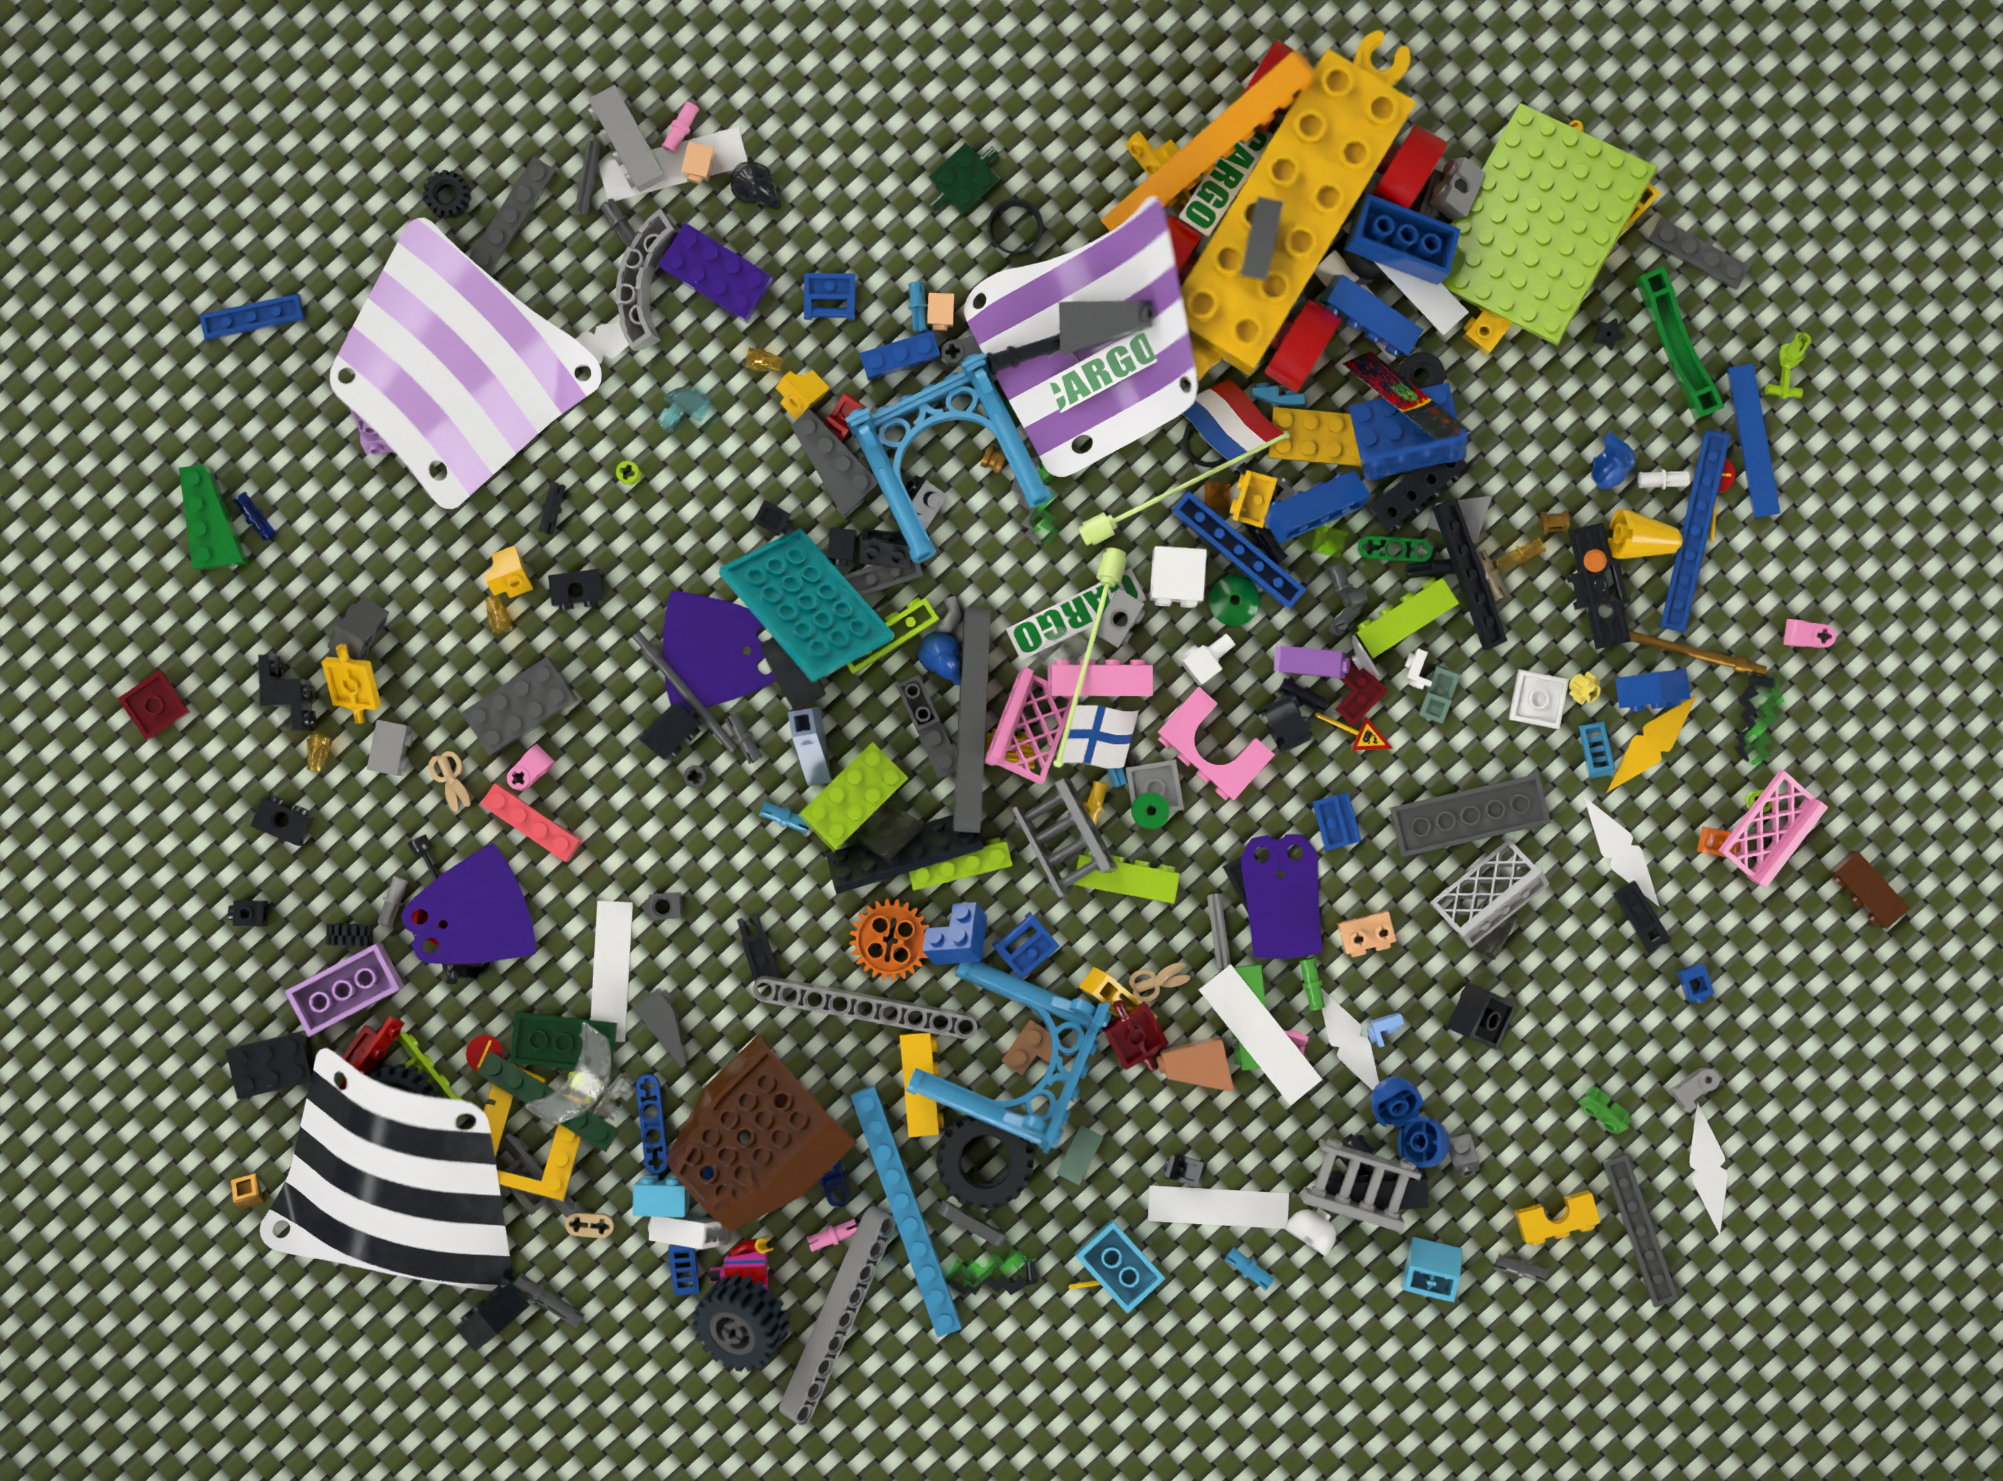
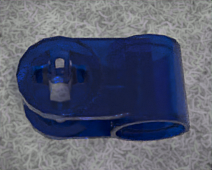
M839 1160L831 1168L834 1170L826 1173L818 1181L822 1186L828 1203L833 1207H842L848 1202L851 1195ZM833 1189H842L845 1192V1199L840 1202L835 1201L832 1198Z

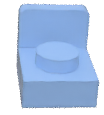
M1396 1012L1369 1021L1371 1028H1368L1367 1031L1371 1043L1376 1042L1379 1048L1383 1047L1384 1043L1380 1032L1384 1031L1385 1034L1398 1031L1399 1026L1404 1024L1402 1015Z

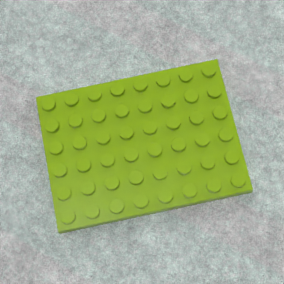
M1520 103L1482 169L1486 175L1467 217L1454 219L1451 223V226L1459 228L1461 231L1450 274L1441 283L1452 295L1558 346L1657 171V166Z

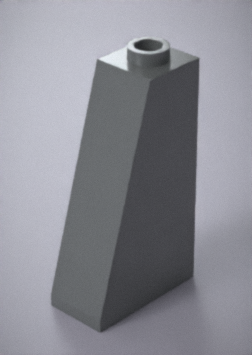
M1152 300L1059 302L1060 354L1078 353L1152 327L1154 317Z

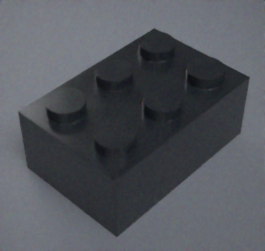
M305 1030L225 1050L237 1100L311 1082L315 1062L309 1037Z

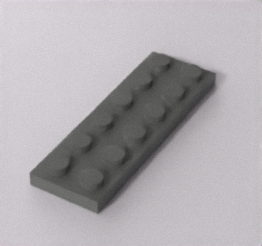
M1539 773L1389 808L1401 857L1551 823Z

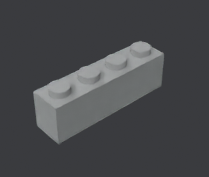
M613 85L589 98L588 100L592 107L588 108L594 121L600 120L604 129L600 130L606 143L612 142L616 151L612 152L618 165L624 164L628 173L624 176L631 189L636 186L641 193L666 179L617 87Z

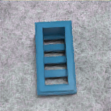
M1604 721L1579 726L1589 779L1614 774L1615 766ZM1600 731L1601 736L1587 738L1586 734ZM1598 742L1603 744V746L1589 748V744ZM1604 752L1605 756L1592 758L1591 754H1597ZM1606 763L1607 765L1604 767L1594 768L1595 764Z

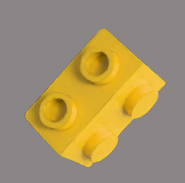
M1249 470L1246 471L1245 475L1241 474L1237 489L1241 490L1238 499H1233L1230 513L1234 514L1232 520L1264 528V518L1269 510L1268 507L1271 504L1278 479Z

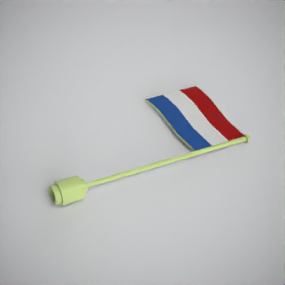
M1225 380L1197 394L1194 403L1182 414L1191 421L1208 444L1228 461L1115 518H1112L1111 514L1106 516L1103 512L1083 522V525L1078 527V530L1086 546L1090 544L1094 546L1114 536L1113 530L1117 528L1115 523L1285 438L1288 440L1290 433L1286 430L1282 432L1265 418L1248 396L1229 380Z

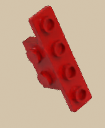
M390 1016L378 1033L370 1026L364 1025L341 1058L358 1072L368 1077L376 1063L385 1056L386 1049L391 1042L400 1035L401 1028L405 1023L401 1019ZM347 1078L344 1079L338 1089L346 1090L348 1085Z

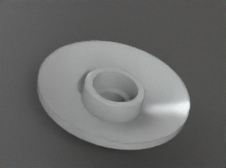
M1355 634L1352 635L1355 655L1351 658L1359 670L1365 668L1370 674L1380 679V673Z

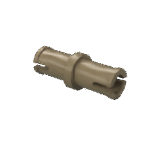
M1486 549L1478 552L1477 556L1488 587L1496 602L1510 593L1499 576V569H1495Z

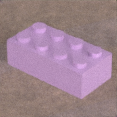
M381 942L286 990L285 993L309 1037L405 988Z

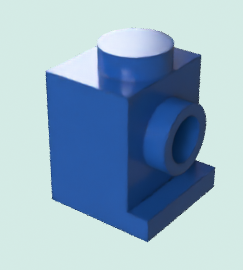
M1697 963L1675 971L1687 1001H1693L1694 1004L1709 1000L1708 995L1714 994L1705 964ZM1696 979L1698 986L1692 989L1690 982Z

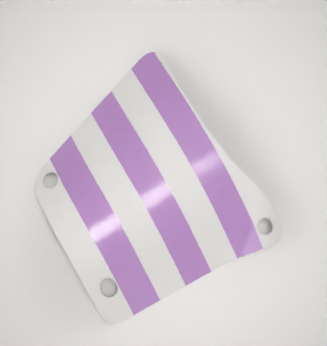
M417 218L411 221L404 229L331 368L330 383L334 393L365 420L398 454L432 499L440 507L453 509L459 507L553 420L594 392L601 383L602 374L601 367L596 358L576 339L545 320L513 296L453 244L432 221L426 218ZM581 364L588 365L591 370L589 380L579 381L575 377L574 371L577 366ZM346 367L352 368L355 371L354 380L348 384L341 383L338 380L340 370ZM435 460L443 462L447 468V476L442 481L433 479L429 473V465Z

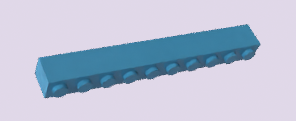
M875 1084L853 1092L851 1094L852 1102L937 1338L960 1330L962 1328L960 1317L877 1086Z

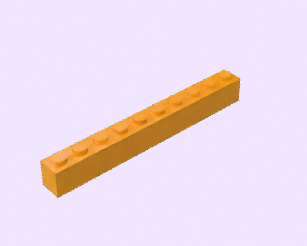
M1295 49L1101 219L1102 223L1110 232L1135 214L1143 203L1152 196L1158 198L1162 206H1165L1167 209L1179 200L1176 196L1179 192L1184 190L1187 193L1198 183L1195 179L1201 173L1207 176L1217 167L1214 163L1222 156L1225 160L1236 150L1234 145L1239 140L1245 143L1256 133L1253 130L1254 127L1259 123L1264 126L1275 117L1272 112L1280 106L1284 109L1294 100L1292 94L1298 89L1304 92L1314 83L1312 77L1317 72L1301 53Z

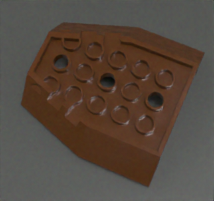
M761 1034L755 1037L705 1086L666 1158L672 1173L702 1208L729 1232L802 1197L858 1143L842 1124L831 1117L775 1054V1049ZM781 1095H787L788 1104L784 1108H778L777 1100ZM744 1131H750L751 1140L747 1144H741V1134ZM712 1167L714 1169V1176L712 1179L705 1181L703 1172L706 1168Z

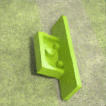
M405 1031L402 1032L396 1039L411 1057L405 1063V1068L413 1065L419 1068L417 1071L419 1074L426 1071L430 1074V1077L427 1079L429 1083L436 1081L439 1085L435 1089L436 1094L443 1093L444 1099L463 1101L459 1095H454L449 1089L450 1083L442 1074L438 1075L433 1068L435 1065L431 1058L426 1054L423 1055L417 1048L419 1047L417 1040L411 1034L407 1035Z

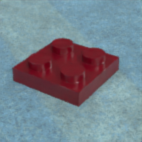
M163 670L157 671L118 698L146 741H149L190 713Z

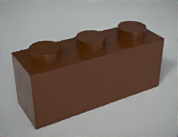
M1851 851L1829 871L1834 876L1832 881L1841 890L1846 889L1851 895L1850 901L1858 909L1863 908L1869 914L1866 918L1876 928L1888 929L1910 909L1859 851Z

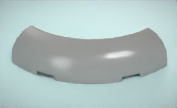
M662 209L657 210L638 229L639 233L631 245L626 248L617 276L616 304L618 305L619 322L629 346L635 351L644 350L661 341L653 325L650 313V287L659 261L679 233L678 228Z

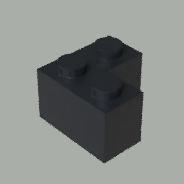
M511 1282L504 1288L498 1285L488 1294L491 1298L489 1301L485 1302L482 1299L460 1318L463 1323L456 1330L475 1352L498 1335L530 1306Z

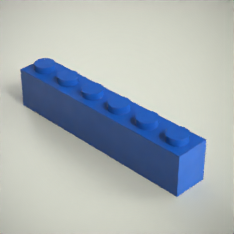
M1188 491L1171 511L1173 516L1286 610H1289L1305 592L1306 589L1191 492Z

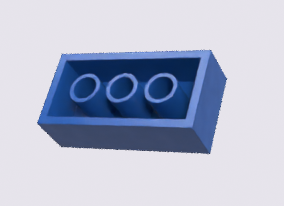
M1367 193L1356 204L1344 250L1438 285L1450 274L1461 229Z

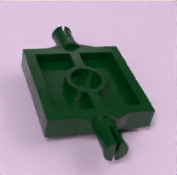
M965 142L928 176L940 194L929 203V206L932 208L938 203L933 208L937 212L947 202L954 206L961 215L967 212L1000 181L991 171L988 164L999 155L998 151L996 150L991 154L995 150L991 146L981 156L975 153Z

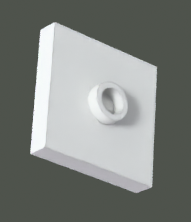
M1519 669L1517 671L1508 720L1560 729L1569 679Z

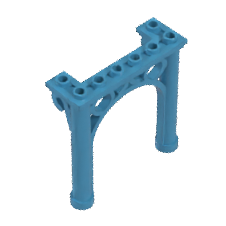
M984 352L981 354L974 353L966 357L964 362L961 363L963 372L949 374L945 377L944 381L936 385L934 383L928 384L922 388L921 392L913 396L912 394L905 395L899 399L898 403L890 407L889 405L882 406L873 415H871L868 408H859L852 411L849 417L845 418L853 437L857 438L910 548L909 554L914 563L931 558L936 553V549L932 541H930L903 485L901 463L911 442L923 431L936 424L951 420H967L984 426L992 432L999 442L1029 507L1040 506L1052 498L1048 486H1044L990 376L991 371ZM968 394L973 398L971 405L966 411L956 410L952 407V401L956 397ZM946 399L945 403L948 412H944L943 408L933 409L930 406ZM979 401L981 402L989 420L979 414L974 413L978 408ZM919 412L917 420L913 422L915 427L911 429L909 423L904 418ZM895 426H902L906 429V434L901 442L886 440V432ZM884 447L897 450L893 466Z
M982 962L960 963L955 974L956 977L1025 1005L1042 1018L1051 1039V1058L1048 1069L1042 1080L1033 1090L1022 1097L1008 1101L986 1098L919 1068H915L906 1092L913 1095L918 1093L1038 1144L1043 1149V1153L1047 1154L1050 1148H1056L1062 1137L1064 1129H1061L1060 1126L1061 1124L1065 1126L1071 1112L1066 1110L1070 1101L1075 1102L1080 1090L1079 1087H1076L1079 1077L1085 1078L1089 1068V1064L1085 1062L1088 1055L1093 1056L1099 1042L1095 1040L1098 1031L1103 1033L1101 1028L1106 1027L1112 1014L1108 1012L1110 1003H1099L1096 1008L1092 1004L1080 999H1073L1071 1001ZM1048 1013L1069 1022H1064L1056 1028ZM1081 1027L1087 1029L1085 1036ZM1065 1029L1074 1030L1078 1037L1075 1046L1069 1049L1064 1048L1060 1044L1058 1037ZM1058 1052L1066 1056L1078 1052L1070 1072L1064 1068L1062 1064L1063 1056H1058ZM1055 1067H1056V1071H1057L1058 1074H1054V1075L1052 1076V1074H1053V1072H1054V1069H1055ZM1056 1082H1065L1057 1103L1053 1093L1043 1089L1045 1086L1050 1088ZM1037 1096H1045L1050 1101L1048 1112L1043 1116H1038L1032 1111L1031 1100ZM1025 1104L1027 1115L1022 1116L1008 1109Z

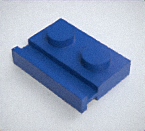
M1348 792L1312 801L1325 851L1361 842Z

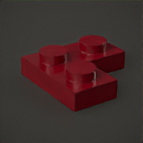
M1353 655L1349 657V673H1345V679L1339 678L1351 692L1334 710L1354 727L1388 692V689L1365 668L1359 670L1351 658Z

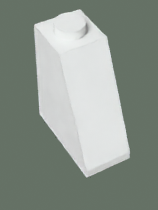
M686 1215L685 1217L651 1216L648 1224L650 1241L697 1249L727 1245L728 1230L712 1217Z

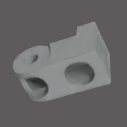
M1699 1068L1670 1089L1669 1092L1682 1110L1690 1113L1697 1107L1693 1101L1706 1091L1716 1089L1720 1078L1715 1070Z

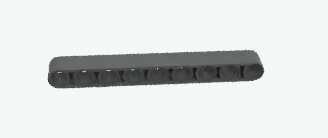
M965 607L963 614L953 831L979 833L981 827L990 609Z

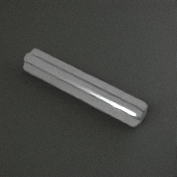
M1216 893L1208 895L1207 900L1216 963L1219 969H1224L1231 962L1222 898L1220 894Z

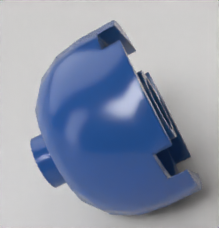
M1396 1076L1384 1079L1375 1086L1372 1091L1370 1105L1379 1124L1387 1127L1386 1124H1393L1396 1128L1409 1124L1410 1122H1407L1409 1119L1420 1114L1418 1109L1420 1105L1423 1106V1099L1419 1090L1411 1081Z
M1418 1116L1409 1119L1407 1122L1410 1123L1404 1129L1401 1128L1398 1134L1397 1146L1400 1156L1405 1158L1406 1161L1414 1163L1419 1168L1437 1166L1445 1159L1449 1152L1450 1140L1448 1132L1441 1123L1432 1118Z

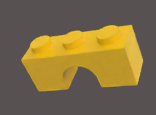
M1586 1190L1563 1197L1566 1210L1564 1215L1558 1220H1548L1540 1204L1515 1210L1522 1240L1526 1244L1530 1243L1531 1246L1545 1243V1238L1555 1236L1556 1239L1569 1236L1570 1231L1579 1229L1580 1232L1594 1229V1225L1601 1222L1593 1194Z

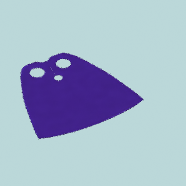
M671 591L664 622L663 659L704 707L739 698L776 681L772 672L762 674L758 670V662L765 657L762 651L754 650H761L760 645L763 642L757 638V631L764 626L749 608L706 596ZM745 646L751 648V653L749 655H744L742 653V649ZM665 677L670 705L674 702H682L692 711L693 708Z
M493 843L477 851L439 876L415 896L402 912L405 928L411 931L414 936L412 945L417 958L423 962L433 964H472L536 954L534 929L525 898L508 862ZM417 909L425 910L428 914L426 923L421 925L415 924L412 921L413 912ZM442 920L448 923L445 929L439 927V922ZM427 938H435L439 942V948L436 952L430 954L423 950L422 945Z

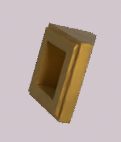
M255 1173L231 1180L233 1201L240 1210L264 1203Z

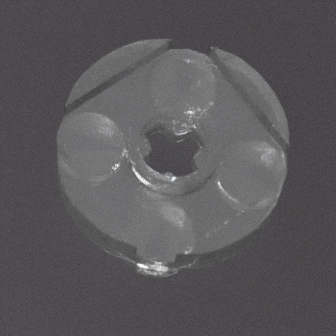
M1056 627L1042 637L1038 647L1039 660L1047 672L1048 664H1055V659H1060L1058 657L1059 652L1056 651L1057 647L1062 648L1065 644L1069 647L1068 652L1071 654L1069 657L1064 656L1063 659H1070V664H1080V659L1085 658L1088 643L1079 631L1071 627Z

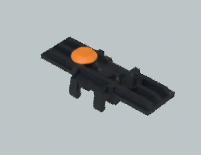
M1604 523L1568 530L1578 573L1567 575L1568 583H1573L1577 600L1573 603L1574 610L1582 608L1587 610L1595 649L1631 642L1623 604L1631 603V599L1627 598L1620 568L1622 561L1621 559H1612ZM1610 566L1617 595L1616 601H1612L1610 598L1604 567ZM1602 604L1607 605L1609 608L1611 607L1612 614L1609 618L1600 616L1599 607Z

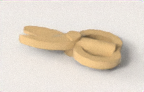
M446 751L441 756L432 757L429 761L428 769L434 780L446 782L445 796L450 808L457 812L459 810L457 795L466 807L471 805V800L466 787L456 778L461 774L463 768L460 757L455 752ZM447 757H452L456 762L457 769L454 773ZM436 761H438L444 777H439L434 769Z
M1184 962L1173 963L1162 969L1157 976L1149 969L1135 971L1129 980L1131 988L1134 989V997L1140 1002H1150L1159 995L1160 986L1176 987L1190 980L1189 975L1173 976L1184 969L1186 964ZM1147 974L1151 977L1150 979L1135 983V979L1140 975ZM1155 988V992L1150 996L1142 997L1139 995L1140 992Z

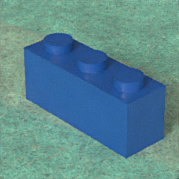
M933 330L860 353L868 381L941 359Z

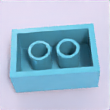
M1112 1219L1074 1253L1076 1258L1127 1314L1165 1280L1161 1272Z

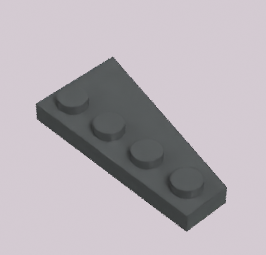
M808 408L791 427L842 517H844L878 485V481L875 475L811 408Z

